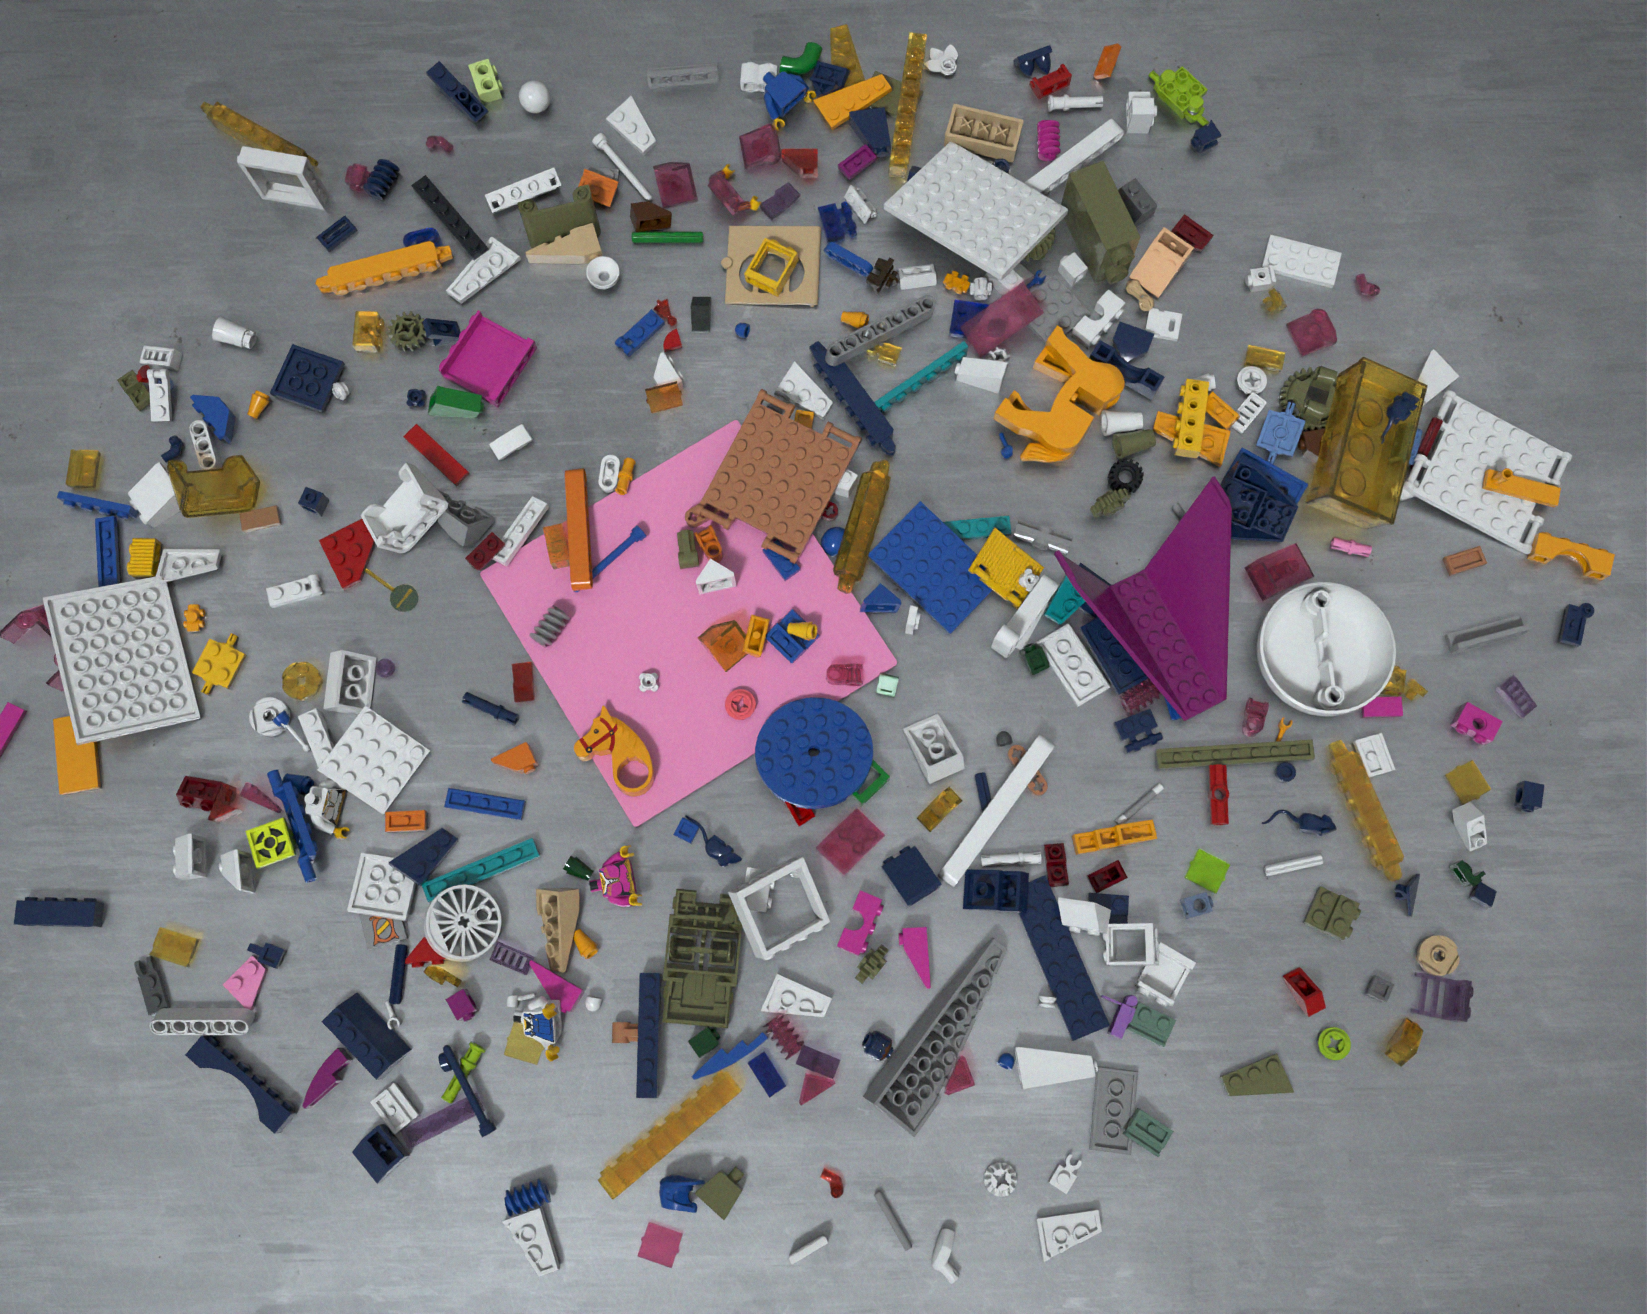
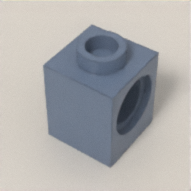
M1207 892L1180 900L1186 919L1213 912V900L1211 896L1207 895ZM1195 900H1199L1202 903L1200 911L1194 907Z

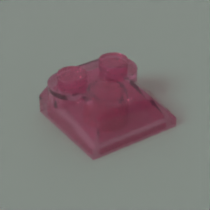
M771 123L739 136L745 169L766 163L774 165L780 161L781 149L779 138Z
M1314 309L1310 314L1286 324L1302 357L1334 345L1337 342L1336 330L1327 312L1323 309Z

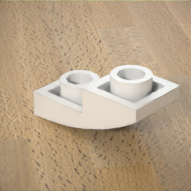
M521 424L489 445L498 460H503L515 450H520L530 443L533 438L525 425Z

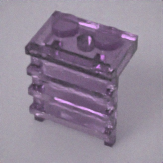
M1415 972V977L1421 978L1418 1010L1411 1009L1410 1013L1457 1023L1468 1021L1471 1016L1470 999L1474 993L1472 981L1452 980ZM1428 979L1433 980L1430 1012L1424 1011ZM1440 982H1445L1442 1014H1437Z

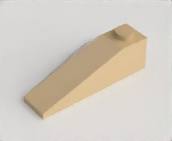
M593 223L570 230L569 235L563 238L559 235L555 237L554 242L550 244L543 243L525 252L529 263L588 264L593 259L603 256Z

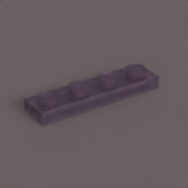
M474 1093L483 1112H485L478 1094ZM466 1097L400 1131L408 1149H411L476 1115Z

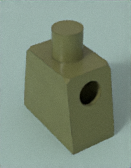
M736 1166L728 1175L721 1170L699 1188L695 1195L720 1218L725 1220L743 1190L737 1183L745 1174Z

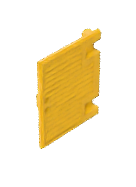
M994 528L968 571L978 575L980 581L1004 600L1012 602V606L1018 610L1029 593L1026 591V588L1019 584L1020 575L1025 573L1026 569H1031L1034 575L1039 576L1044 567L998 529ZM980 564L986 568L985 571L979 567ZM1013 590H1014L1017 594H1019L1018 597H1016V596L1012 593Z

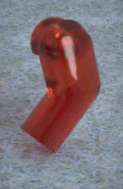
M824 1168L820 1178L829 1182L831 1196L833 1198H840L844 1192L841 1177Z

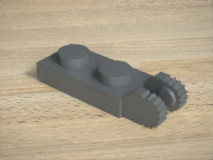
M149 956L146 958L150 973L146 974L143 963L140 960L136 961L134 966L139 976L138 981L148 1015H154L160 1009L170 1008L160 970L157 968L154 957Z

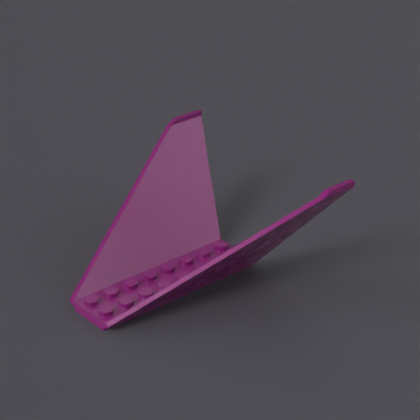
M1215 476L1210 479L1146 568L1124 580L1109 586L1062 555L1060 550L1054 554L1072 586L1184 721L1227 699L1232 507L1229 498Z

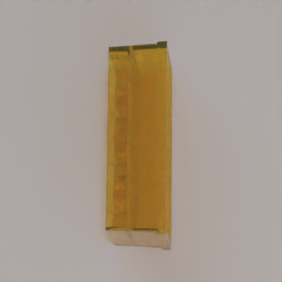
M1362 357L1358 362L1338 374L1325 433L1322 436V445L1305 504L1361 528L1370 529L1384 525H1394L1428 385L1366 357ZM1403 392L1418 397L1419 401L1415 404L1418 407L1414 411H1410L1411 415L1406 420H1400L1396 425L1392 423L1391 428L1384 436L1385 441L1381 444L1382 440L1380 437L1389 421L1386 414L1387 407L1394 402V397L1402 396Z

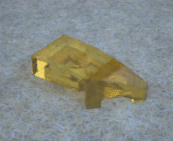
M429 966L424 970V973L430 979L441 985L447 981L458 987L462 982L461 979L440 967Z

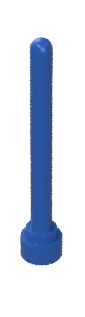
M636 525L631 530L630 536L592 569L593 579L635 541H642L647 537L639 526Z

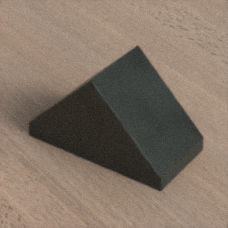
M692 297V332H710L711 297Z

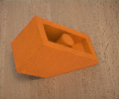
M527 742L491 758L492 763L496 766L520 774H529L536 770L535 767L539 766Z

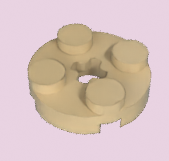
M1438 935L1425 938L1419 944L1416 961L1428 974L1444 976L1452 973L1457 968L1460 957L1456 944L1448 937ZM1441 951L1442 960H1435L1434 952Z

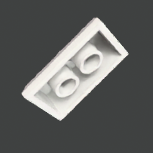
M345 650L331 652L323 709L340 713L359 714L364 706L371 708L376 657Z

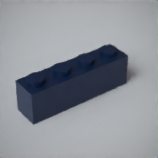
M25 897V900L16 901L14 925L57 927L102 926L104 903L97 902L96 898H84V902H78L77 898H64V901H57L58 898L45 897L44 901H38V897Z

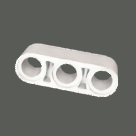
M196 420L191 423L189 428L199 465L209 475H217L222 470V463L213 432L203 421Z

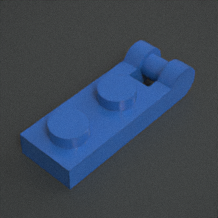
M651 309L630 330L615 341V345L618 348H622L629 357L663 327L665 322ZM629 340L632 342L631 345L627 344Z

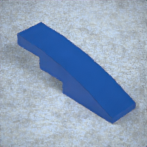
M762 1032L749 1045L742 1040L729 1053L721 1048L691 1077L695 1080L735 1064L757 1049L768 1039V1036Z

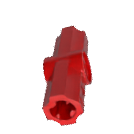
M1223 764L1209 765L1208 800L1210 801V824L1228 825V798L1230 793L1227 788V767ZM1215 790H1219L1222 793L1223 797L1221 800L1215 797Z

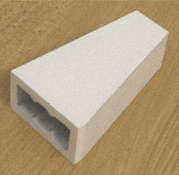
M1014 1047L1021 1089L1096 1077L1095 1072H1098L1097 1062L1095 1059L1092 1060V1056Z

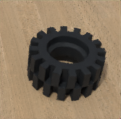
M1124 458L1123 461L1120 459L1117 463L1115 462L1108 474V484H1111L1110 488H1114L1116 491L1126 488L1129 494L1136 492L1144 476L1142 467H1138L1139 463L1136 462L1134 464L1133 459L1127 461V458ZM1121 471H1129L1133 477L1132 481L1123 483L1119 479V473Z

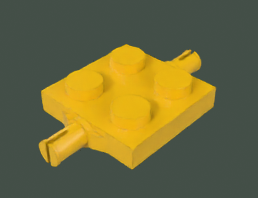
M230 633L226 643H219L209 638L192 671L193 674L202 677L206 681L201 690L202 693L209 695L213 685L222 686L227 689L230 688L246 657V654L233 647L238 636Z

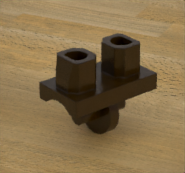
M889 257L888 261L878 258L874 269L881 273L878 276L870 272L866 279V283L874 288V293L879 294L884 284L889 289L891 285L897 286L899 283L896 277L898 273L896 271L892 272L894 259Z

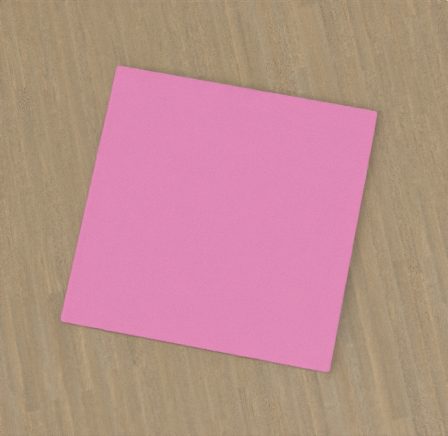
M737 420L730 422L630 482L627 494L619 495L613 492L588 507L592 569L630 536L631 530L636 525L647 536L642 541H635L593 579V589L580 590L577 593L572 590L567 520L521 547L508 566L496 562L480 572V576L579 738H582L591 730L592 719L601 716V709L604 705L610 716L628 725L644 743L652 760L654 782L650 790L640 796H628L618 789L613 778L611 754L605 756L595 755L592 758L634 827L642 825L754 755L757 737L763 724L782 706L799 699L813 697L839 702L879 677L880 673H885L897 665V660L866 613L860 612V604L813 534L797 562L800 571L784 581L763 553L764 548L761 546L768 534L738 519H735L729 530L724 529L722 525L713 520H709L695 528L687 525L685 513L700 504L741 428V424ZM707 505L705 509L714 512L716 508ZM724 512L719 515L725 519L729 517V515ZM690 515V520L697 521V516ZM711 525L723 552V559L719 564L734 572L736 587L699 595L696 579L708 563V560L694 536L699 567L680 569L677 532L693 530V533H699ZM780 541L785 549L793 553L796 551V548ZM712 550L709 554L716 555L719 551ZM554 605L570 617V620H563L566 626L559 625L562 632H554L557 639L550 638L553 644H546L545 648L533 640L529 634H537L534 627L541 628L538 623L539 620L545 621L543 615H550L547 609H555ZM794 609L806 622L816 624L818 628L817 633L820 635L793 663H790L766 638L761 657L756 658L742 652L751 614L770 619L767 629L768 633ZM656 673L658 675V690L655 692L652 690L640 691V674ZM734 690H747L754 696L756 707L751 717L744 720H735L726 712L725 700ZM744 698L739 703H735L738 707V712L742 707H746L743 703ZM630 761L629 764L622 768L619 781L627 788L640 787L648 778V768L638 761Z

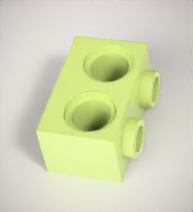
M489 59L469 64L468 66L481 103L486 104L501 99L500 91L503 88L500 79L496 80L495 78L498 75L495 65H491Z

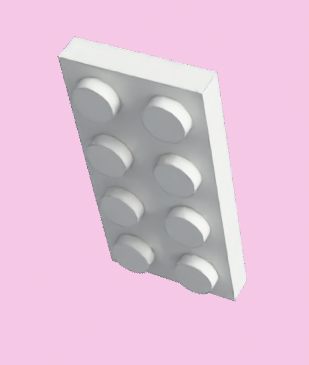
M1270 234L1261 268L1273 265L1275 274L1333 288L1342 253Z

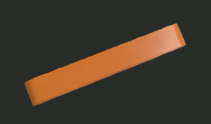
M584 468L565 470L571 587L573 591L593 589L586 471Z

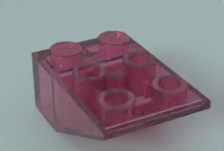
M856 808L816 847V851L845 878L882 840L885 834Z

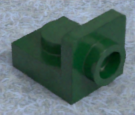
M1030 643L1019 651L1020 655L1025 659L1030 674L1035 675L1050 667L1042 646Z
M1463 860L1449 866L1462 886L1471 885L1473 887L1482 882L1481 877L1486 875L1484 871L1473 875L1472 868Z

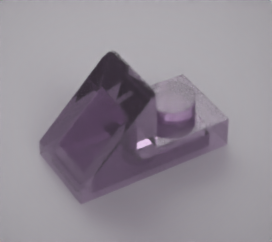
M806 1045L802 1046L796 1061L797 1065L831 1079L834 1078L840 1063V1059Z

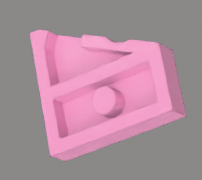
M254 955L223 984L244 1008L250 1010L254 1009L253 1004L257 994L260 993L262 981L265 979L268 971L262 963L257 961L258 958Z

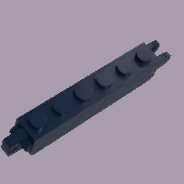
M819 341L809 346V350L814 358L813 367L815 371L824 377L825 385L829 389L832 388L835 392L836 400L839 403L842 402L846 407L844 408L846 414L850 418H854L857 429L860 432L863 431L867 436L865 438L871 447L874 446L876 450L881 449L886 456L892 457L896 449L892 440L894 429L846 363L843 362L837 366L828 365L825 360L827 349Z

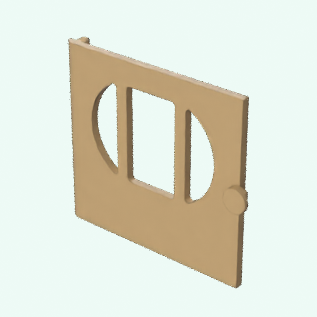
M729 226L728 256L721 261L723 268L727 269L725 304L810 305V307L818 305L821 227ZM764 238L774 239L780 245L786 248L791 247L797 252L798 259L804 267V278L799 287L794 291L789 292L790 277L784 286L783 293H780L778 297L770 293H759V288L753 286V291L750 292L742 285L740 269L750 256L756 254ZM785 260V268L789 262L788 260Z

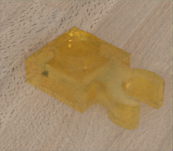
M885 342L882 347L879 344L874 346V351L867 350L868 356H879L878 362L896 367L901 353V347Z

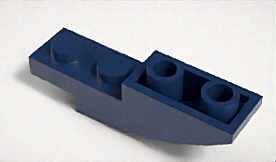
M440 61L426 72L427 76L439 87L440 92L474 123H477L489 112L464 84L462 85Z

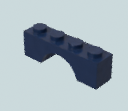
M1101 340L1089 358L1092 361L1107 363L1117 367L1124 377L1125 385L1150 400L1153 399L1165 378L1150 368L1142 369L1127 363L1119 356L1114 347Z

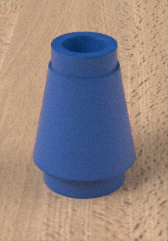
M287 773L282 781L283 783L291 782L292 787L295 786L298 793L302 795L308 794L311 787L314 786V780L310 776Z

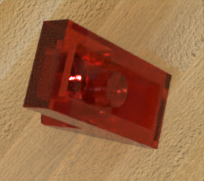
M222 783L208 820L220 823L243 812L230 806V803L236 797V787Z

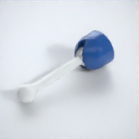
M285 710L272 719L278 727H286L303 746L304 751L310 750L309 744H305L289 725L290 717Z

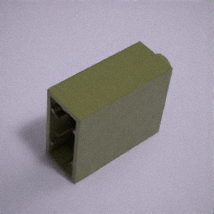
M1104 161L1069 173L1061 205L1068 209V214L1064 217V220L1094 283L1107 279L1109 284L1117 283L1128 276L1130 264L1135 258L1134 254L1140 240L1137 228Z

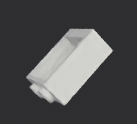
M1108 924L1107 934L1103 933L1104 941H1106V949H1104L1103 953L1106 965L1159 966L1158 924ZM1116 930H1145L1146 960H1117Z

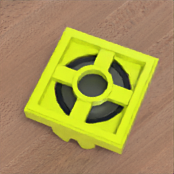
M284 817L245 831L257 869L296 855L294 848L296 841L292 838L293 833L288 828L286 818Z

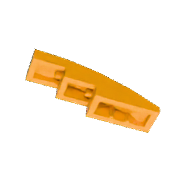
M1153 819L1072 835L1076 855L1157 839Z

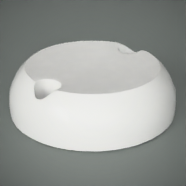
M1317 582L1299 586L1289 591L1269 609L1261 623L1257 636V660L1262 676L1268 686L1286 704L1310 715L1338 716L1354 712L1366 706L1383 691L1389 682L1395 665V639L1384 613L1370 598L1342 584Z

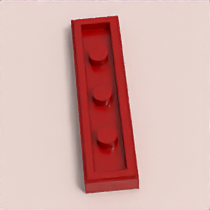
M415 424L403 436L455 486H458L470 474L419 425Z

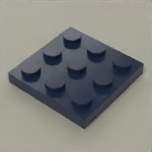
M292 344L270 394L323 413L332 394L333 384L338 381L345 363Z

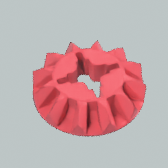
M734 690L725 700L726 712L735 720H744L751 717L755 711V698L747 690ZM744 698L743 703L746 707H742L738 712V707L735 703H739Z

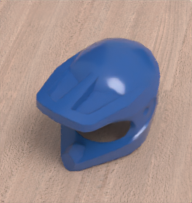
M675 1174L662 1178L659 1188L661 1207L696 1213L698 1209L697 1204L690 1201L689 1193L693 1191L694 1186L705 1184V1181Z

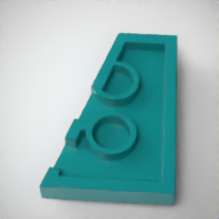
M1066 574L1043 614L1059 625L1067 620L1085 602L1072 586Z

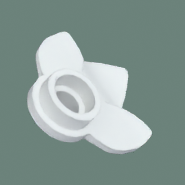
M951 44L944 52L931 48V60L927 61L925 65L932 72L952 75L957 68L956 60L958 53Z

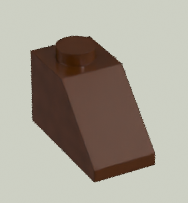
M646 201L631 203L630 218L635 232L671 228L672 213Z
M1325 428L1301 434L1297 446L1302 451V455L1324 470H1329L1334 461Z

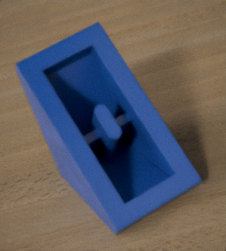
M880 583L863 600L860 612L897 613L902 603L897 596Z

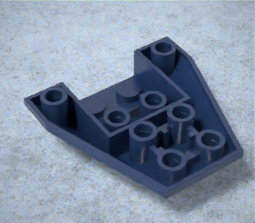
M1237 461L1221 482V487L1229 498L1232 507L1231 539L1283 542L1298 506L1256 467Z

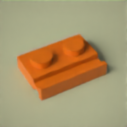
M584 169L578 187L589 184L593 201L611 208L619 182Z

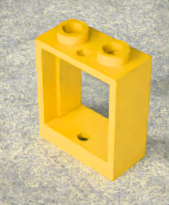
M764 238L744 273L746 282L778 297L799 261L797 252L791 247L786 248L780 245L774 239ZM768 252L789 261L778 282L757 273Z

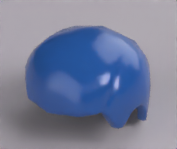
M841 527L828 529L821 538V547L826 554L833 557L844 554L851 545V537L848 531Z

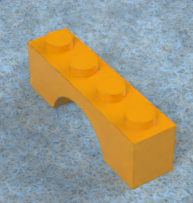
M1539 532L1535 535L1532 550L1528 554L1527 559L1547 564L1557 555L1570 556L1579 563L1584 576L1602 581L1611 575L1615 554L1609 553L1606 549L1591 548L1585 543H1574L1568 538H1557L1550 533Z

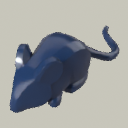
M1403 392L1402 396L1394 397V402L1387 407L1386 414L1389 421L1380 437L1382 440L1381 444L1385 441L1384 436L1391 428L1392 423L1396 425L1400 420H1406L1411 415L1410 411H1414L1418 407L1415 405L1419 401L1418 397L1407 392Z
M1278 810L1267 821L1262 822V824H1267L1278 814L1285 813L1291 820L1299 824V831L1303 833H1316L1318 836H1322V834L1325 835L1337 830L1332 819L1325 814L1320 817L1311 813H1303L1300 815V818H1297L1287 810Z
M685 816L700 828L707 855L717 860L721 867L736 864L742 860L739 855L733 853L734 850L731 846H726L725 842L716 835L708 840L703 826L689 816Z

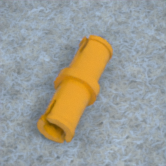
M627 457L624 459L622 470L618 474L619 480L615 492L619 495L627 494L629 483L633 479L632 472L636 461L632 458Z

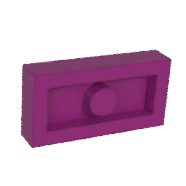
M865 144L839 163L838 169L850 181L877 160V156Z

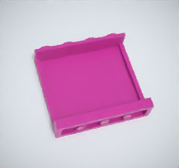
M478 310L475 315L471 316L467 328L461 331L457 343L451 346L447 358L441 361L439 372L443 378L470 393L482 395L483 400L499 408L535 353L537 346L534 340L529 337L524 339L485 318L481 311Z

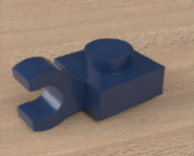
M250 943L247 951L260 955L257 960L258 962L278 969L286 950L269 943H265L264 947Z

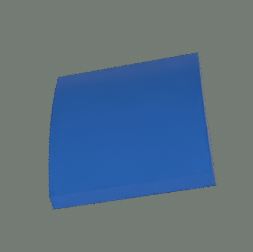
M794 609L766 635V639L790 663L796 661L820 637L817 633L815 639L808 641L793 634H788L787 628L790 622H806Z

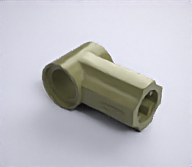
M693 530L677 532L680 569L699 567Z

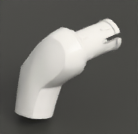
M942 1229L932 1254L931 1264L934 1270H939L949 1283L952 1284L960 1276V1273L949 1262L955 1232L949 1229Z

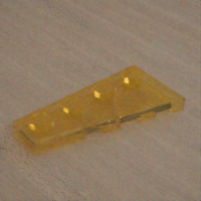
M848 25L830 28L831 64L850 70L843 88L865 81Z

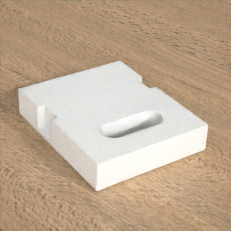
M1152 308L1148 311L1145 330L1154 333L1155 338L1177 342L1182 314L1165 310L1161 312L1159 309ZM1170 321L1174 322L1172 332L1168 330Z

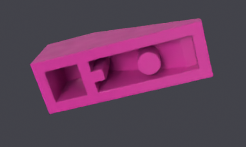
M927 927L902 928V933H898L899 945H903V950L925 989H930Z
M531 960L529 965L550 999L560 1000L561 1012L565 1014L567 1011L573 1012L585 991L536 961Z

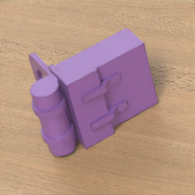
M1101 995V998L1118 1005L1107 1034L1122 1039L1128 1024L1132 1021L1136 1009L1132 1007L1137 1005V997L1127 995L1123 1002L1120 1003Z

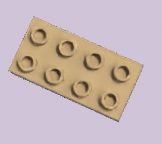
M953 104L945 133L944 146L949 142H954L971 153L1014 162L1024 120Z

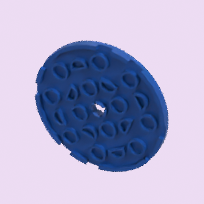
M804 698L782 706L766 720L757 737L755 760L763 783L766 784L777 798L794 804L799 808L822 809L847 800L846 798L862 787L872 767L873 742L866 724L851 708L831 699ZM815 748L820 753L817 756H811L809 751Z

